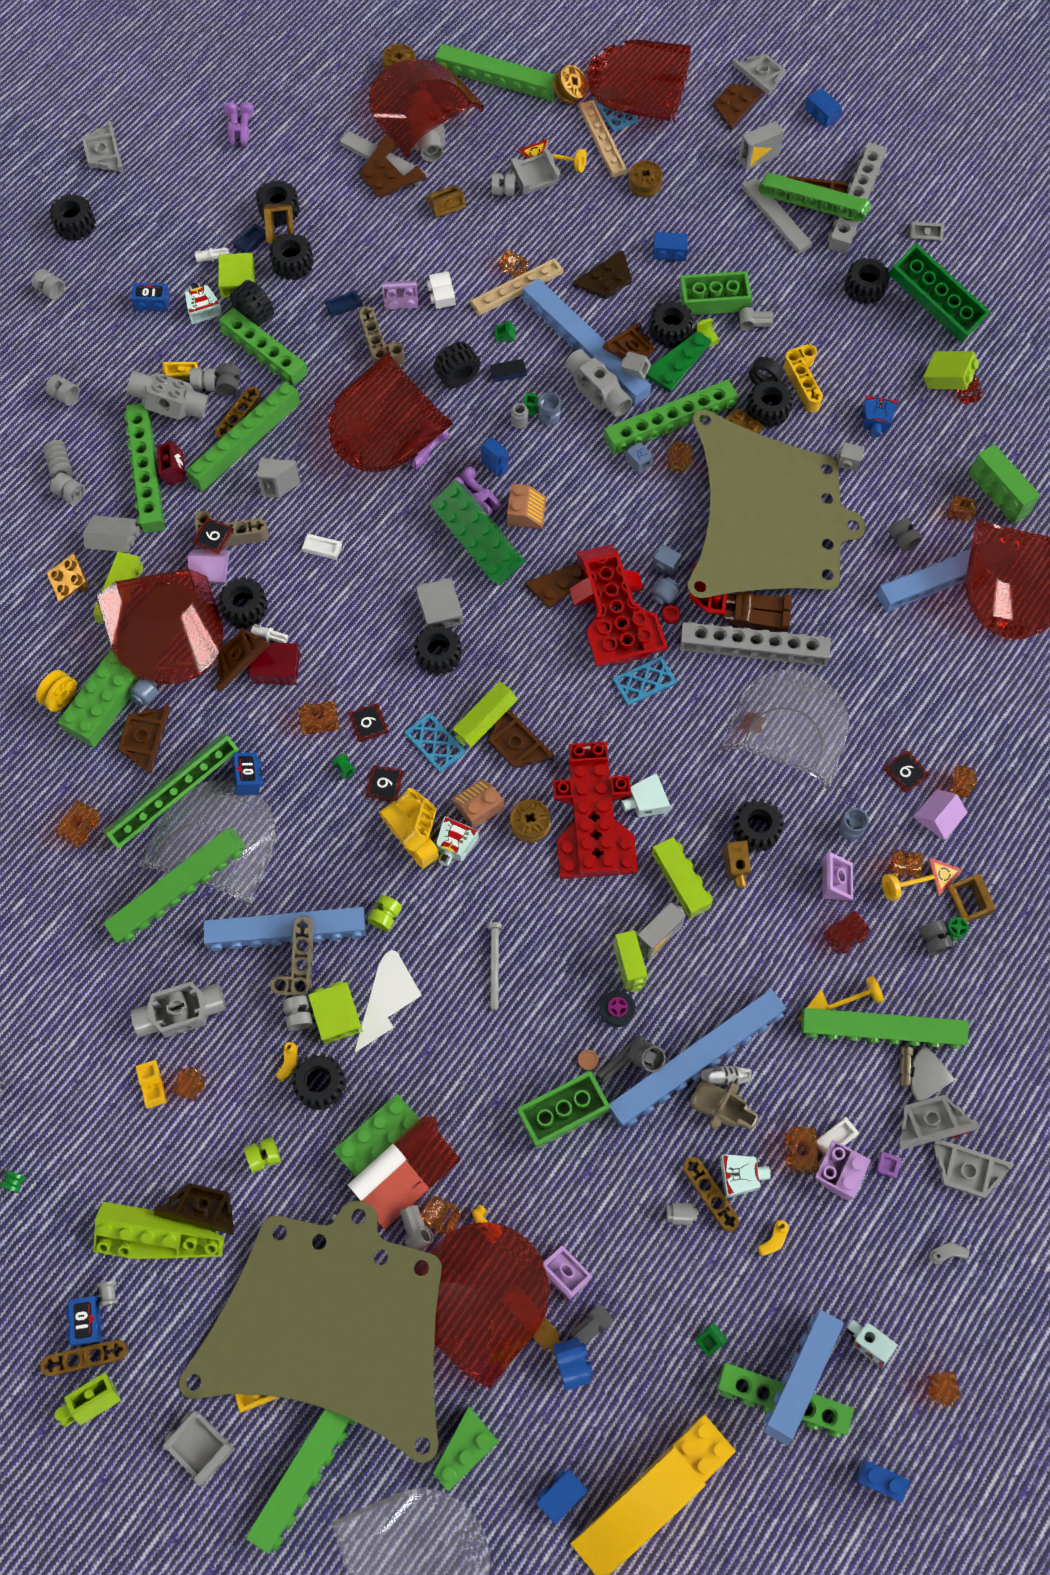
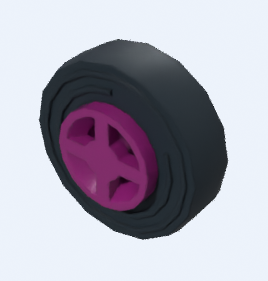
M618 990L606 994L601 1000L599 1008L601 1018L605 1023L613 1027L626 1026L632 1021L636 1010L632 997L626 992Z

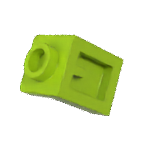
M711 318L696 323L695 333L698 331L711 339L709 347L719 343V338L712 328L713 320Z

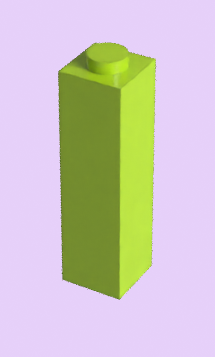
M499 681L453 728L457 735L455 737L460 744H467L471 748L518 700L513 691Z

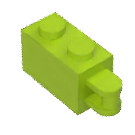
M104 1372L65 1396L66 1404L56 1410L55 1419L62 1426H68L75 1421L80 1426L121 1401L114 1383Z

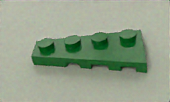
M697 331L650 366L646 378L671 393L710 346L711 339Z

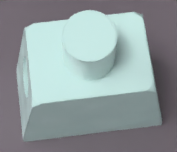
M657 773L631 786L630 798L621 801L624 811L635 809L638 817L665 814L669 812L670 808Z

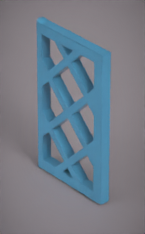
M615 88L591 97V100H594L600 114L613 132L638 123L639 120ZM614 93L617 99L611 98L609 95ZM596 100H604L603 105L599 104ZM607 101L614 102L615 106H606ZM618 103L622 104L625 110L618 109ZM604 109L612 111L611 116L606 115ZM615 112L624 114L622 119L614 117ZM626 115H630L632 120H625ZM612 121L620 122V125L614 126Z
M662 656L612 678L627 706L677 684ZM660 661L662 665L661 670L651 668V665ZM647 670L644 678L634 676V673L637 671ZM649 671L660 674L657 682L647 679ZM662 675L669 677L671 680L666 684L660 683ZM624 677L629 678L627 686L621 685L618 680ZM632 679L643 682L640 690L630 687ZM645 683L656 686L651 691H643ZM628 691L637 693L638 697L629 700L627 693Z
M431 713L404 731V734L440 773L466 754L462 746ZM430 719L435 724V728L424 727V724ZM414 730L421 731L420 740L414 739L410 733ZM424 731L435 732L434 741L423 740ZM442 732L448 738V742L437 741V733ZM422 744H433V753H427ZM436 745H447V754H435ZM450 746H455L460 752L457 755H449ZM435 758H446V763L440 767L435 762Z

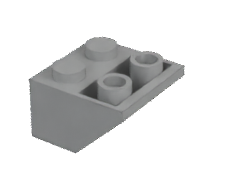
M260 458L257 478L262 496L281 497L300 484L296 461Z

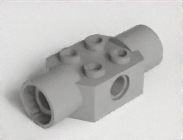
M419 91L410 98L411 109L408 110L409 127L414 149L420 150L421 156L425 161L433 162L439 160L443 155L445 129L440 106L433 104L430 93Z
M582 349L574 351L565 362V368L573 375L577 389L599 411L606 408L614 417L618 418L629 410L633 403L632 398L619 386L616 375L611 373L601 361L599 362L595 357L591 359Z
M133 370L127 386V394L140 398L144 409L177 420L188 415L203 419L208 405V395L196 392L191 384L165 374L154 373L147 375Z
M192 982L152 993L148 1005L131 1010V1019L138 1037L160 1031L167 1038L205 1026L209 1015L225 1011L227 1008L219 983L198 989Z

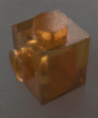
M676 441L668 449V468L684 472L692 464V445Z
M956 766L951 774L949 792L968 798L972 789L976 787L977 778H975V770L966 766Z
M188 1067V1069L181 1068L172 1092L176 1096L196 1101L198 1093H201L205 1086L204 1077L200 1074V1070L193 1067Z
M954 1371L927 1376L930 1385L928 1386V1393L935 1404L942 1403L943 1407L956 1405L955 1400L961 1399Z

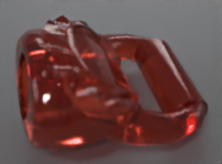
M973 374V380L969 383L967 390L957 389L958 398L963 404L979 402L982 399V389L979 386L980 382L977 375ZM975 391L978 393V395L962 396V393Z

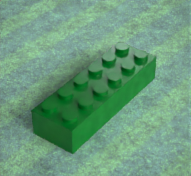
M917 243L903 255L888 274L961 343L990 314V311Z
M454 480L429 504L492 582L501 585L526 561L467 488L457 480Z

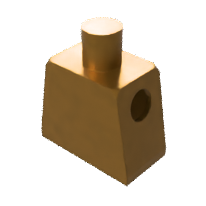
M747 840L727 843L722 848L727 878H734L735 888L747 887L746 876L751 873Z

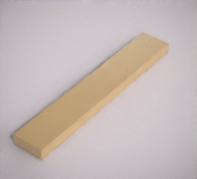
M594 100L579 103L578 108L611 178L627 174V168Z
M554 258L470 300V305L480 316L523 294V288L539 278L545 283L563 274V268Z

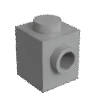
M629 351L621 363V368L626 375L642 380L645 379L651 366L646 356Z
M844 442L842 449L839 448L836 459H839L838 466L858 471L865 447Z

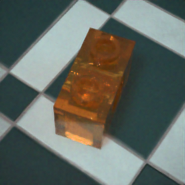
M324 701L321 704H305L298 707L302 735L340 730L336 702ZM317 715H323V717L319 719L315 718Z
M76 800L55 829V833L60 839L79 849L81 844L87 841L91 830L97 827L101 817L95 809ZM83 822L81 827L75 828L78 823Z
M791 1127L788 1133H785V1146H788L789 1154H786L785 1163L786 1167H789V1173H816L818 1171L816 1128ZM796 1146L804 1147L805 1155H799L796 1152Z

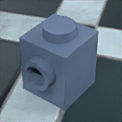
M663 544L660 550L656 549L652 556V559H654L652 567L658 572L665 573L671 577L680 565L682 554Z

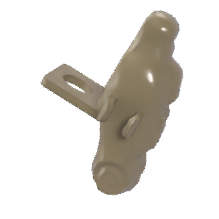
M702 1080L696 1086L694 1094L690 1097V1106L693 1109L712 1118L709 1126L713 1129L718 1128L722 1123L731 1127L741 1126L751 1130L758 1121V1114L750 1110L746 1102L736 1094L739 1086L734 1083L729 1085L727 1089H722L714 1083L710 1084Z

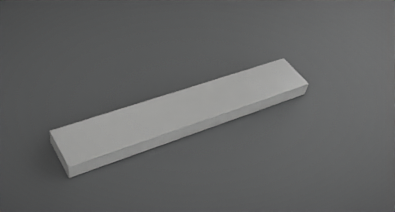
M350 131L340 140L341 146L369 160L378 147ZM392 153L386 156L403 176L416 167ZM422 170L426 177H428V172ZM417 181L414 185L419 187L424 181Z
M756 177L742 184L744 192L798 254L812 247L813 243L776 200L759 192L760 182Z

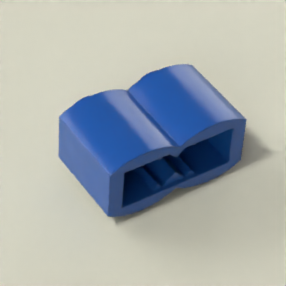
M491 437L481 447V453L483 454L481 463L499 477L508 470V450Z
M578 1337L553 1345L565 1390L568 1391L591 1383L589 1375H592L593 1371L590 1362H586L584 1358L588 1356L585 1344H580Z

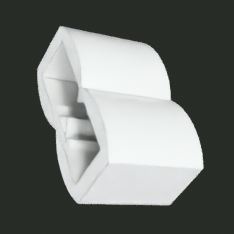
M449 271L429 275L427 287L428 291H432L430 294L431 304H435L436 309L456 305Z

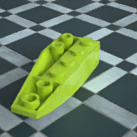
M103 1202L95 1218L93 1252L131 1259L222 1257L225 1237L206 1228L155 1216L153 1210Z

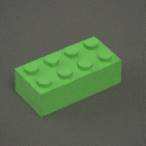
M747 271L680 275V302L682 305H687V309H690L693 315L739 312L742 308H750L752 295Z
M995 444L978 453L969 471L971 479L981 487L982 491L991 498L994 505L999 507L1005 517L1013 524L1030 515L1040 497L1037 490Z
M590 1070L517 1108V1115L535 1150L608 1113L611 1107Z
M397 1094L333 1151L356 1177L392 1144L401 1152L424 1132L426 1127Z

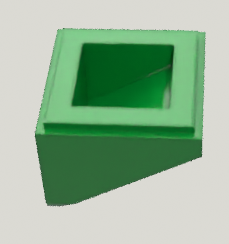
M510 321L495 326V341H515L516 328Z
M715 1323L711 1324L694 1339L707 1357H710L728 1341Z

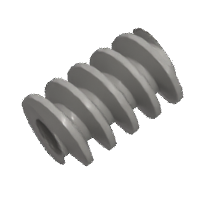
M60 440L48 442L44 446L43 452L50 477L54 479L59 473H65L72 477L73 471L71 470L65 443Z

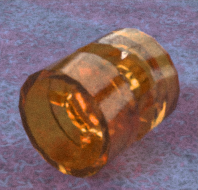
M894 849L891 857L890 873L895 875L906 873L909 877L919 878L923 868V853L910 852L907 854L904 850Z

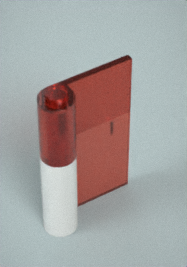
M424 1115L348 1184V1187L360 1201L370 1204L376 1210L378 1222L384 1229H387L401 1216V1210L412 1206L461 1160L440 1135L437 1129L439 1124L431 1115L429 1117Z

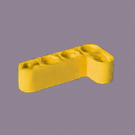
M808 344L789 350L786 353L783 367L804 408L808 412L813 413L819 410L823 395L809 370V367L814 364L817 349L815 346Z
M408 788L396 801V806L410 817L403 843L409 850L416 852L430 836L436 808L416 790Z
M393 801L379 811L383 821L422 869L439 858L438 849L430 838L416 852L409 850L404 845L403 838L409 817L396 806V801Z

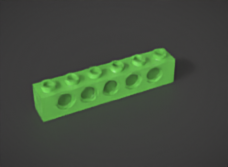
M235 308L230 309L219 319L220 331L225 336L228 335L236 345H241L248 354H252L261 364L268 366L272 373H277L284 382L286 381L294 387L308 374L304 361Z
M725 1362L722 1365L716 1390L720 1391V1396L733 1400L734 1397L742 1399L741 1403L753 1408L755 1404L763 1407V1411L767 1413L768 1410H773L775 1404L772 1403V1400L777 1390L782 1391L784 1384ZM739 1379L744 1380L747 1385L743 1393L736 1389V1382ZM760 1387H764L768 1392L765 1400H761L757 1395ZM813 1394L809 1402L810 1413L807 1416L803 1415L801 1420L806 1422V1427L819 1431V1427L827 1429V1434L836 1438H840L841 1435H848L854 1408ZM824 1410H828L832 1415L829 1423H825L822 1419V1412Z

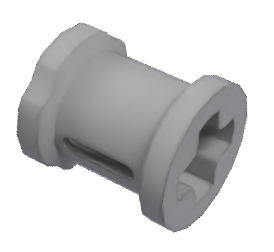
M116 1281L97 1284L100 1292L98 1307L118 1304V1300L115 1298Z

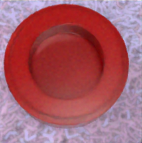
M674 605L664 607L662 610L663 621L667 624L678 622L680 618L679 608Z

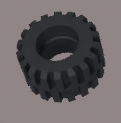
M272 180L269 183H264L263 187L260 186L259 191L256 193V201L262 220L265 221L264 207L266 204L292 205L294 221L300 211L295 187H292L290 183L287 184L284 180L282 182L280 180L273 182ZM286 210L273 212L274 226L287 225Z
M67 194L65 197L61 196L60 199L55 200V203H52L49 209V215L56 233L66 240L74 241L75 239L81 240L82 237L86 238L87 234H91L93 232L92 229L95 228L94 214L89 201L84 199L83 196L79 197L76 194L73 196L71 194Z
M283 234L284 236L277 237V240H274L273 244L270 245L269 253L273 270L276 274H279V277H285L286 280L301 279L303 275H308V271L312 270L313 255L310 243L305 237L301 238L299 234Z
M862 258L852 263L844 284L848 297H852L853 301H858L860 304L865 303V305H869L870 302L874 304L876 301H880L885 295L890 280L888 275L889 269L885 267L883 262L880 263V260H873V258Z
M245 280L230 292L229 297L233 308L258 327L274 315V308L269 297L253 281Z
M671 300V302L664 301L663 304L659 303L653 309L649 331L654 342H658L660 346L665 345L666 348L668 346L675 348L691 336L693 314H691L692 311L690 309H687V305ZM666 323H674L676 325L671 326L667 325Z
M457 342L447 346L439 353L433 363V369L442 383L451 389L459 388L470 382L477 375L481 367L480 359L466 342Z
M770 379V381L763 380V383L758 382L750 391L747 404L748 415L765 427L773 428V425L776 427L780 426V423L783 424L790 414L793 403L791 390L787 389L786 384L782 385L780 381L775 382L773 379ZM767 401H768V402H772V403H774V404H776V405H775V406H770V405L765 404L764 402H767Z
M241 577L240 580L235 578L233 582L228 581L227 586L222 587L223 592L219 593V604L225 620L229 621L231 625L234 626L236 624L238 628L242 626L249 628V625L252 624L254 626L257 621L261 622L263 620L262 616H266V610H268L266 596L262 586L257 581L254 582L251 578L246 580V577ZM248 598L252 600L247 606H234L241 599Z
M435 624L432 628L430 626L426 627V631L421 630L420 636L417 635L416 642L414 643L415 656L418 666H421L423 671L427 670L428 674L435 673V676H439V673L446 675L447 671L451 673L454 671V667H458L462 652L461 640L456 631L452 632L450 627L446 629L445 625L441 624V627H437V624ZM436 645H441L448 649L441 655H434L429 652V649Z
M752 799L751 803L747 801L743 806H740L732 825V828H734L733 836L736 835L735 840L737 842L747 840L748 851L752 852V849H756V852H760L761 849L767 851L769 847L772 848L783 831L784 819H781L783 815L781 812H777L778 807L776 805L774 807L771 806L772 802L770 801L765 803L764 799H760L759 802L756 799ZM760 819L766 823L768 831L762 833L755 832L749 827L747 821Z
M312 1054V1058H303L304 1062L297 1064L298 1068L297 1070L294 1069V1078H292V1088L302 1104L307 1105L311 1109L317 1108V1110H322V1107L328 1109L332 1103L334 1105L337 1104V1099L342 1098V1092L346 1088V1078L339 1063L334 1061L331 1056L326 1057L325 1054H320V1056ZM316 1072H326L331 1077L329 1086L322 1092H312L307 1087L309 1078Z

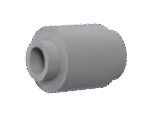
M522 403L515 404L511 409V424L518 429L524 428L528 424V408Z
M672 1203V1205L666 1206V1222H671L672 1225H693V1221H697V1208H693L692 1203Z

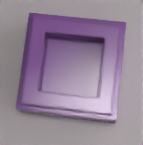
M881 1151L875 1172L896 1179L902 1158Z

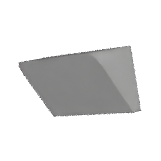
M911 222L909 224V239L943 241L945 223Z

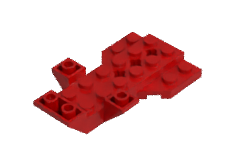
M611 544L576 552L580 568L583 570L586 579L569 588V592L574 606L591 603L593 600L597 614L586 631V636L596 667L613 664V666L648 658L650 654L666 651L668 646L658 615L641 608V605L633 600L632 593L644 589L639 572L624 569L619 553ZM613 607L619 608V611L613 610ZM618 623H621V625H624V628H620V627L618 626ZM623 640H627L630 643L628 645L624 644Z
M607 741L569 744L570 779L553 780L554 800L573 805L574 822L557 839L560 879L638 874L634 834L614 819L612 802L631 795L630 775L610 777ZM591 817H596L597 821L593 822ZM593 835L599 836L598 840H595ZM595 853H599L600 858H596Z

